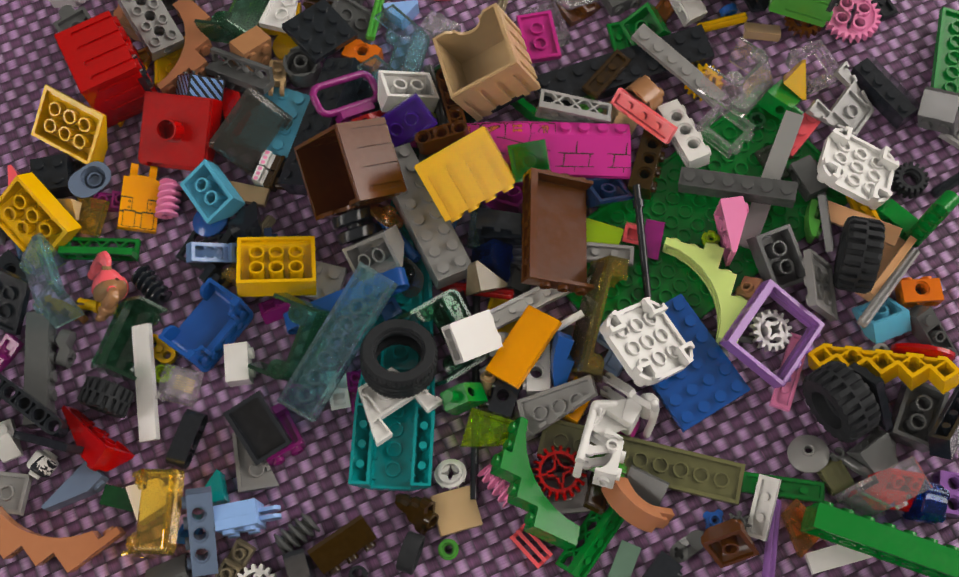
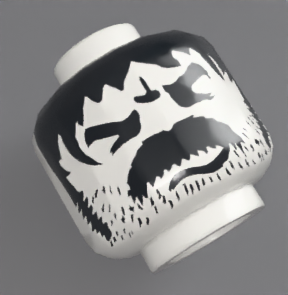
M45 448L43 451H35L27 462V467L30 469L28 474L38 480L40 477L49 478L59 465L58 460H56L58 456Z

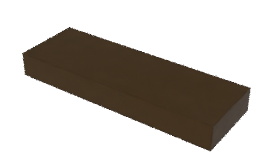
M617 49L582 86V90L594 100H597L630 64L631 59Z

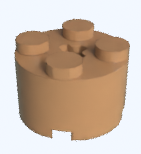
M647 75L639 77L625 88L627 92L654 111L663 103V89L657 87Z

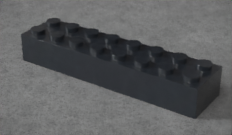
M355 57L326 58L317 83L360 70L366 71V69ZM363 78L318 91L317 97L325 110H332L353 103ZM311 99L277 183L289 194L308 195L294 147L336 124L335 118L337 116L331 118L322 117L315 110Z

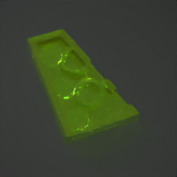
M471 408L460 447L503 446L508 438V426L514 420Z

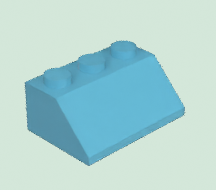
M206 159L179 184L207 224L232 217L246 204L220 167Z

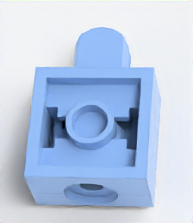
M252 498L213 506L215 531L223 536H228L229 539L240 537V533L248 532L249 535L261 533V529H266V522L282 519L281 513H275L281 511V505L264 507L263 503Z

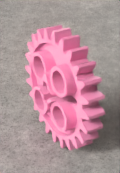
M840 0L838 6H834L832 10L831 20L829 22L826 21L825 25L827 26L825 30L831 29L830 35L836 34V39L842 37V42L849 39V42L852 44L855 39L859 43L861 39L866 41L868 37L871 38L876 33L881 23L879 20L882 15L879 14L880 9H875L877 3L872 4V0ZM856 5L855 11L851 19L852 21L848 29L847 24L851 17V11L853 9V6Z

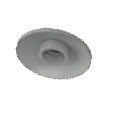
M801 435L791 441L788 446L787 456L790 464L798 471L816 473L828 464L830 451L827 444L819 437ZM805 449H811L812 452L807 453L805 452Z

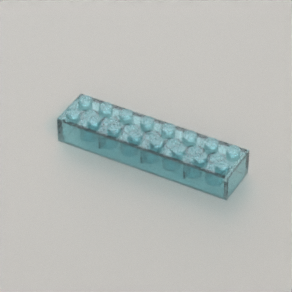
M360 262L277 399V402L306 420L316 422L358 353L363 338L374 326L398 284Z

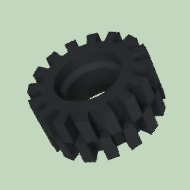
M905 162L895 170L891 186H894L892 188L893 191H898V196L903 194L902 198L908 196L909 199L919 196L928 186V172H923L925 168L922 167L920 169V164L918 163L913 166L914 162L909 164ZM909 175L913 177L916 185H908L903 180V176Z

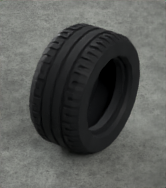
M406 319L387 320L374 326L365 335L360 347V365L365 382L376 393L393 399L413 397L415 394L424 391L433 381L437 370L438 348L435 339L425 327L417 322ZM404 345L414 349L421 360L415 368L407 372L396 373L383 368L377 361V358L384 349L390 346Z

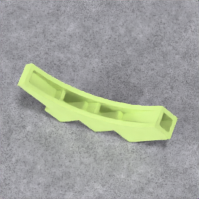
M666 237L662 252L674 256L687 264L707 286L714 301L717 314L715 341L718 345L722 346L719 344L748 302L742 296L731 295L737 274L728 269H719L725 248L720 247L716 243L707 242L704 248H700L696 244H687L677 238Z

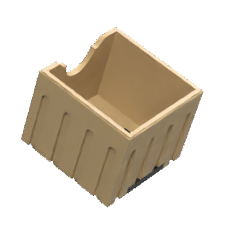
M497 3L481 11V14L478 16L479 23L472 30L466 32L444 31L432 38L451 99L477 122L482 120L483 117L489 116L531 94L530 92L541 88L536 80L537 75L531 65L532 61L529 53L526 51L527 47L524 39L521 37L520 29Z

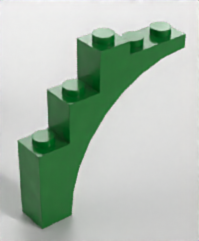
M521 416L509 424L507 430L509 432L508 438L503 445V450L493 456L490 474L511 483L507 490V494H509L507 502L527 511L524 518V532L561 549L568 550L577 546L581 526L561 514L545 497L536 482L527 454L526 431L528 419Z

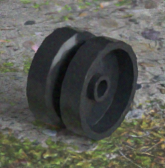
M371 207L352 210L331 220L335 230L347 228V230L337 235L340 246L356 242L379 232L376 223L364 224L374 217Z

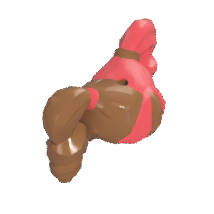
M107 251L97 254L87 274L88 279L93 280L91 286L93 299L101 303L95 318L97 322L105 321L109 316H112L116 311L118 302L123 300L129 292L128 281L116 270L112 269L111 255Z

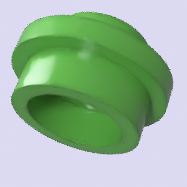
M445 539L439 544L438 553L444 560H452L458 555L459 547L454 540ZM447 546L452 547V552L449 554L445 553Z

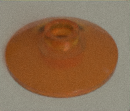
M382 204L370 206L371 215L384 226L391 227L396 225L398 230L403 227L404 223L393 206Z

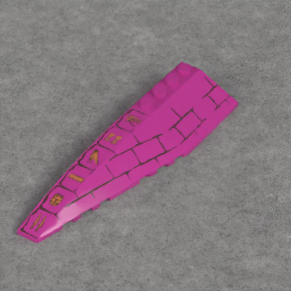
M543 121L467 123L469 134L482 126L487 127L503 158L509 165L511 164L508 145L545 139L550 170L552 172L566 173L569 176L584 178L630 179L631 133L629 124ZM415 140L410 143L411 147L417 148Z

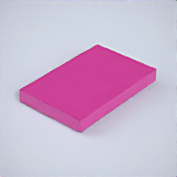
M551 10L516 16L518 28L522 33L521 37L524 39L527 47L526 51L529 53L532 63L561 59L562 55Z

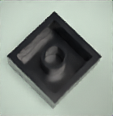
M67 153L30 159V172L41 181L56 199L75 196L68 188L69 178L75 173V163Z

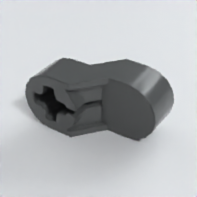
M62 329L55 340L59 347L55 361L59 366L70 368L77 357L72 348L76 341V332Z
M694 530L677 541L670 548L671 558L678 563L685 562L704 548L701 543V536L704 531Z

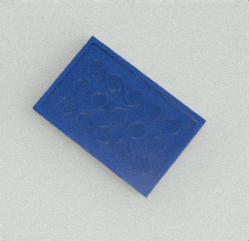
M679 294L665 303L668 307L665 313L686 343L689 341L693 342L695 346L693 349L694 360L681 372L651 385V387L684 433L745 395L751 389L684 296Z

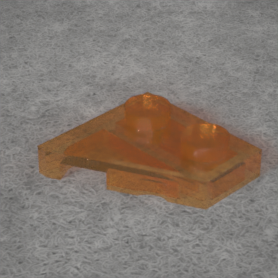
M796 498L784 509L781 516L795 552L799 558H802L817 542L819 537L800 531L806 507Z

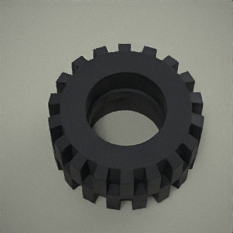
M87 376L77 400L98 412L116 418H125L135 395L129 389L96 376Z

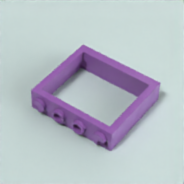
M768 279L760 283L719 344L773 388L784 387L787 382L791 381V375L801 366L802 358L811 351V345L814 340L821 336L820 332L825 323L773 280ZM768 296L807 327L776 375L736 343Z

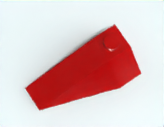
M63 405L61 409L75 443L78 446L84 447L80 455L87 462L86 466L89 469L108 472L133 459L135 455L121 442H114L108 438L110 435L108 432L94 426L95 422L79 410Z

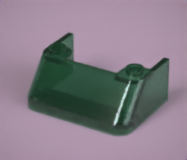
M234 0L228 11H217L210 21L195 19L194 23L210 41L229 43L253 27H260L258 22L270 0Z
M449 289L396 318L403 319L414 314L417 320L422 323L433 320L446 343L441 327L472 315L460 293L455 289ZM489 353L457 365L454 364L451 354L446 356L442 363L446 375L435 381V387L449 383L488 358Z
M274 293L273 297L291 304L288 311L289 319L299 325L294 342L286 361L275 359L269 365L259 361L249 363L247 367L273 379L303 385L313 381L335 324V316L327 309L288 293Z
M141 295L124 298L119 304L92 360L91 368L125 381H135L137 377L134 376L131 327L145 323H151L152 326H156L161 319L160 313H166L168 309Z

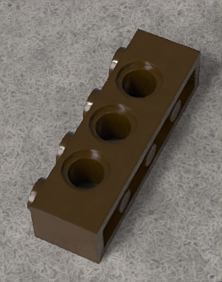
M645 129L643 130L628 189L633 194V185L640 184L642 199L651 200L652 193H656L657 190L656 178H660L661 175L660 163H664L665 160L664 148H668L669 144H664Z

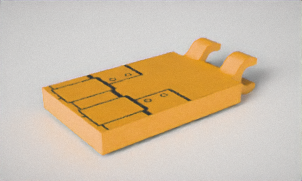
M131 163L129 176H123L117 229L156 234L158 218L154 214L156 212L155 207L157 206L156 201L160 185L159 181L156 180L158 167L150 166L149 176L138 175L139 164Z

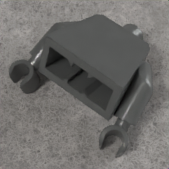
M879 425L867 433L869 436L847 452L848 456L844 455L845 452L841 447L834 449L839 456L834 453L830 454L832 461L842 460L846 467L864 478L888 468L893 469L898 465L896 442L889 436L888 432L880 430Z

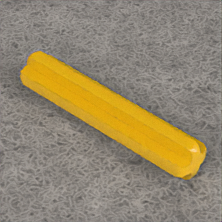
M741 12L701 22L697 26L702 24L704 31L708 32L745 23L748 16L746 12Z

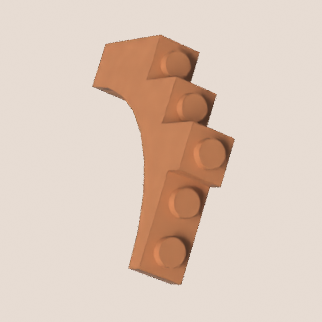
M177 0L172 4L184 23L185 42L181 56L174 68L156 85L161 93L176 94L177 75H181L183 72L189 74L190 71H195L196 75L208 76L205 67L209 63L204 57L210 54V49L213 46L206 35L216 27L211 17L193 0Z

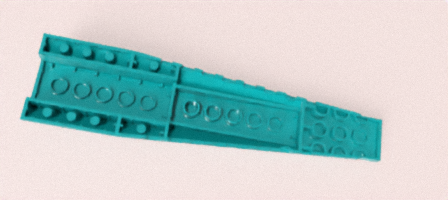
M391 199L388 218L394 225L400 228L402 235L417 251ZM404 255L402 267L405 269L410 287L403 292L393 295L403 312V315L396 319L417 322L425 327L433 336L432 279L422 259L415 264H411ZM391 297L373 303L368 332L374 326L384 322L376 305ZM404 345L390 346L384 349L377 358L379 364L386 370L392 367L399 372H407L415 368L421 360L414 349ZM362 371L358 388L366 383ZM435 377L433 381L430 383V385L426 388L427 390H429L428 392L434 396ZM357 389L348 484L370 490L415 491L431 487L436 409L427 414L416 399L402 406L382 419L393 433V437L377 447Z

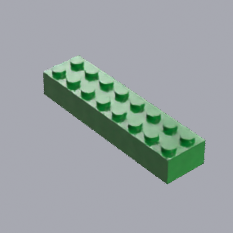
M821 500L818 503L805 507L800 527L801 532L928 577H959V548L948 544L944 546L938 544L936 539L918 537L916 532L898 530L891 523L883 522L881 524L875 522V518L862 515L861 517L855 515L853 510L848 508L838 509L833 507L834 504L828 501Z

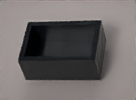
M261 390L223 413L256 466L293 442Z

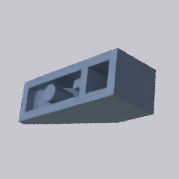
M85 461L41 507L46 511L54 512L102 491L109 478L101 470L93 471L89 469Z

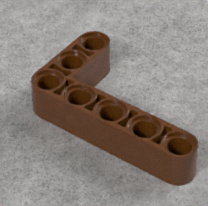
M442 69L436 72V79L449 123L421 130L415 134V142L419 153L422 155L439 152L469 134L463 109L451 99Z

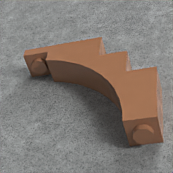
M0 506V555L3 559H11L22 550H25L35 566H43L56 556L67 573H74L126 534L122 527L114 528V526H111L102 533L103 537L99 531H90L81 535L63 538L45 536L23 527Z

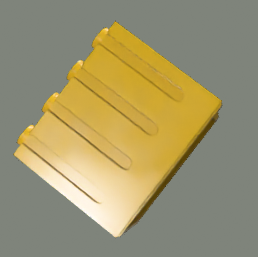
M484 126L414 165L415 170L445 222L449 220L451 223L455 222L464 215V211L467 210L470 213L476 210L482 201L485 200L488 203L497 198V193L501 190L503 193H506L513 189L516 182L487 127Z

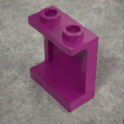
M283 402L271 408L293 442L266 459L270 466L282 464L285 462V458L291 455L296 456L307 447L287 406Z

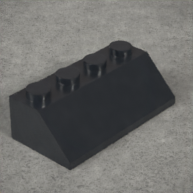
M866 58L853 67L851 74H855L858 80L856 83L860 90H864L871 104L896 130L917 116L920 103L876 58Z

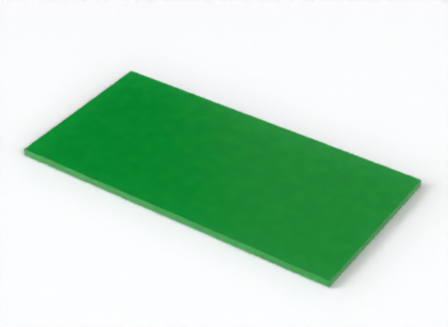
M759 90L701 132L703 142L710 147L712 155L710 156L709 164L697 169L755 177L762 176L782 120H779L757 105L764 96ZM754 112H760L766 118L763 128L758 131L751 130L747 125L750 115ZM808 139L792 159L788 158L781 180L792 181L786 171L791 163L811 155L814 160L819 162L821 152ZM675 151L664 160V163H660L661 175L660 178H656V193H652L651 200L644 199V226L646 219L665 222L658 260L648 258L652 293L650 300L661 305L663 302L666 303L677 295L682 294L701 320L715 309L714 301L707 286L687 264L674 256L662 252L666 237L677 238L681 242L696 244L700 248H704L701 239L703 233L713 230L718 234L713 214L719 200L723 198L678 192L681 167L686 166L677 151ZM830 187L827 189V200L842 206L848 204L846 195ZM797 190L793 208L771 205L761 234L790 224L796 241L799 243L805 238L804 217L807 205L811 200L805 202ZM632 200L602 206L586 217L625 229L626 222L636 223L635 209H633ZM622 239L620 245L634 246L633 266L587 262V283L594 284V289L582 296L576 295L574 292L566 295V298L578 311L582 310L585 315L584 319L596 332L601 323L614 310H622L639 303L644 298L639 245L622 242ZM738 246L731 264L726 267L722 255L719 269H728L737 274L731 295L736 292L744 276L755 277L759 274L750 249Z

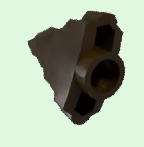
M403 493L396 494L395 504L406 514L408 521L414 525L418 533L425 535L429 529L436 525L439 516L435 513L434 501L426 497H412Z

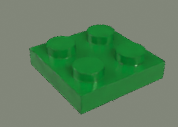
M545 139L507 146L512 174L516 179L515 183L523 182V175L531 167L550 170Z

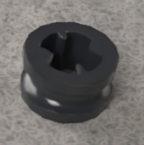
M357 565L350 569L348 575L349 577H355L353 575L354 572H359L360 569L362 570L361 574L364 577H368V572L363 566Z

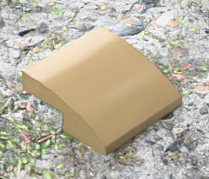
M470 485L429 497L430 500L435 502V513L439 516L437 527L440 537L483 525L476 500H470Z

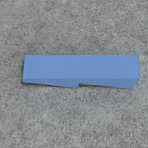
M189 242L186 244V263L237 262V243Z

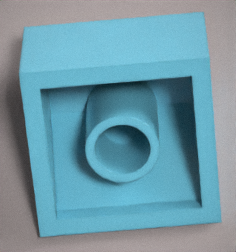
M888 297L866 328L861 327L864 335L875 344L883 343L886 340L912 331L910 312L907 308ZM870 302L852 308L856 320L859 319Z

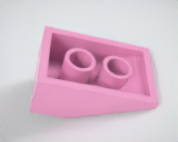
M743 196L720 199L713 214L717 233L721 238L720 245L722 248H725L723 252L725 267L731 264L737 252L745 220L749 213L748 203L744 201Z

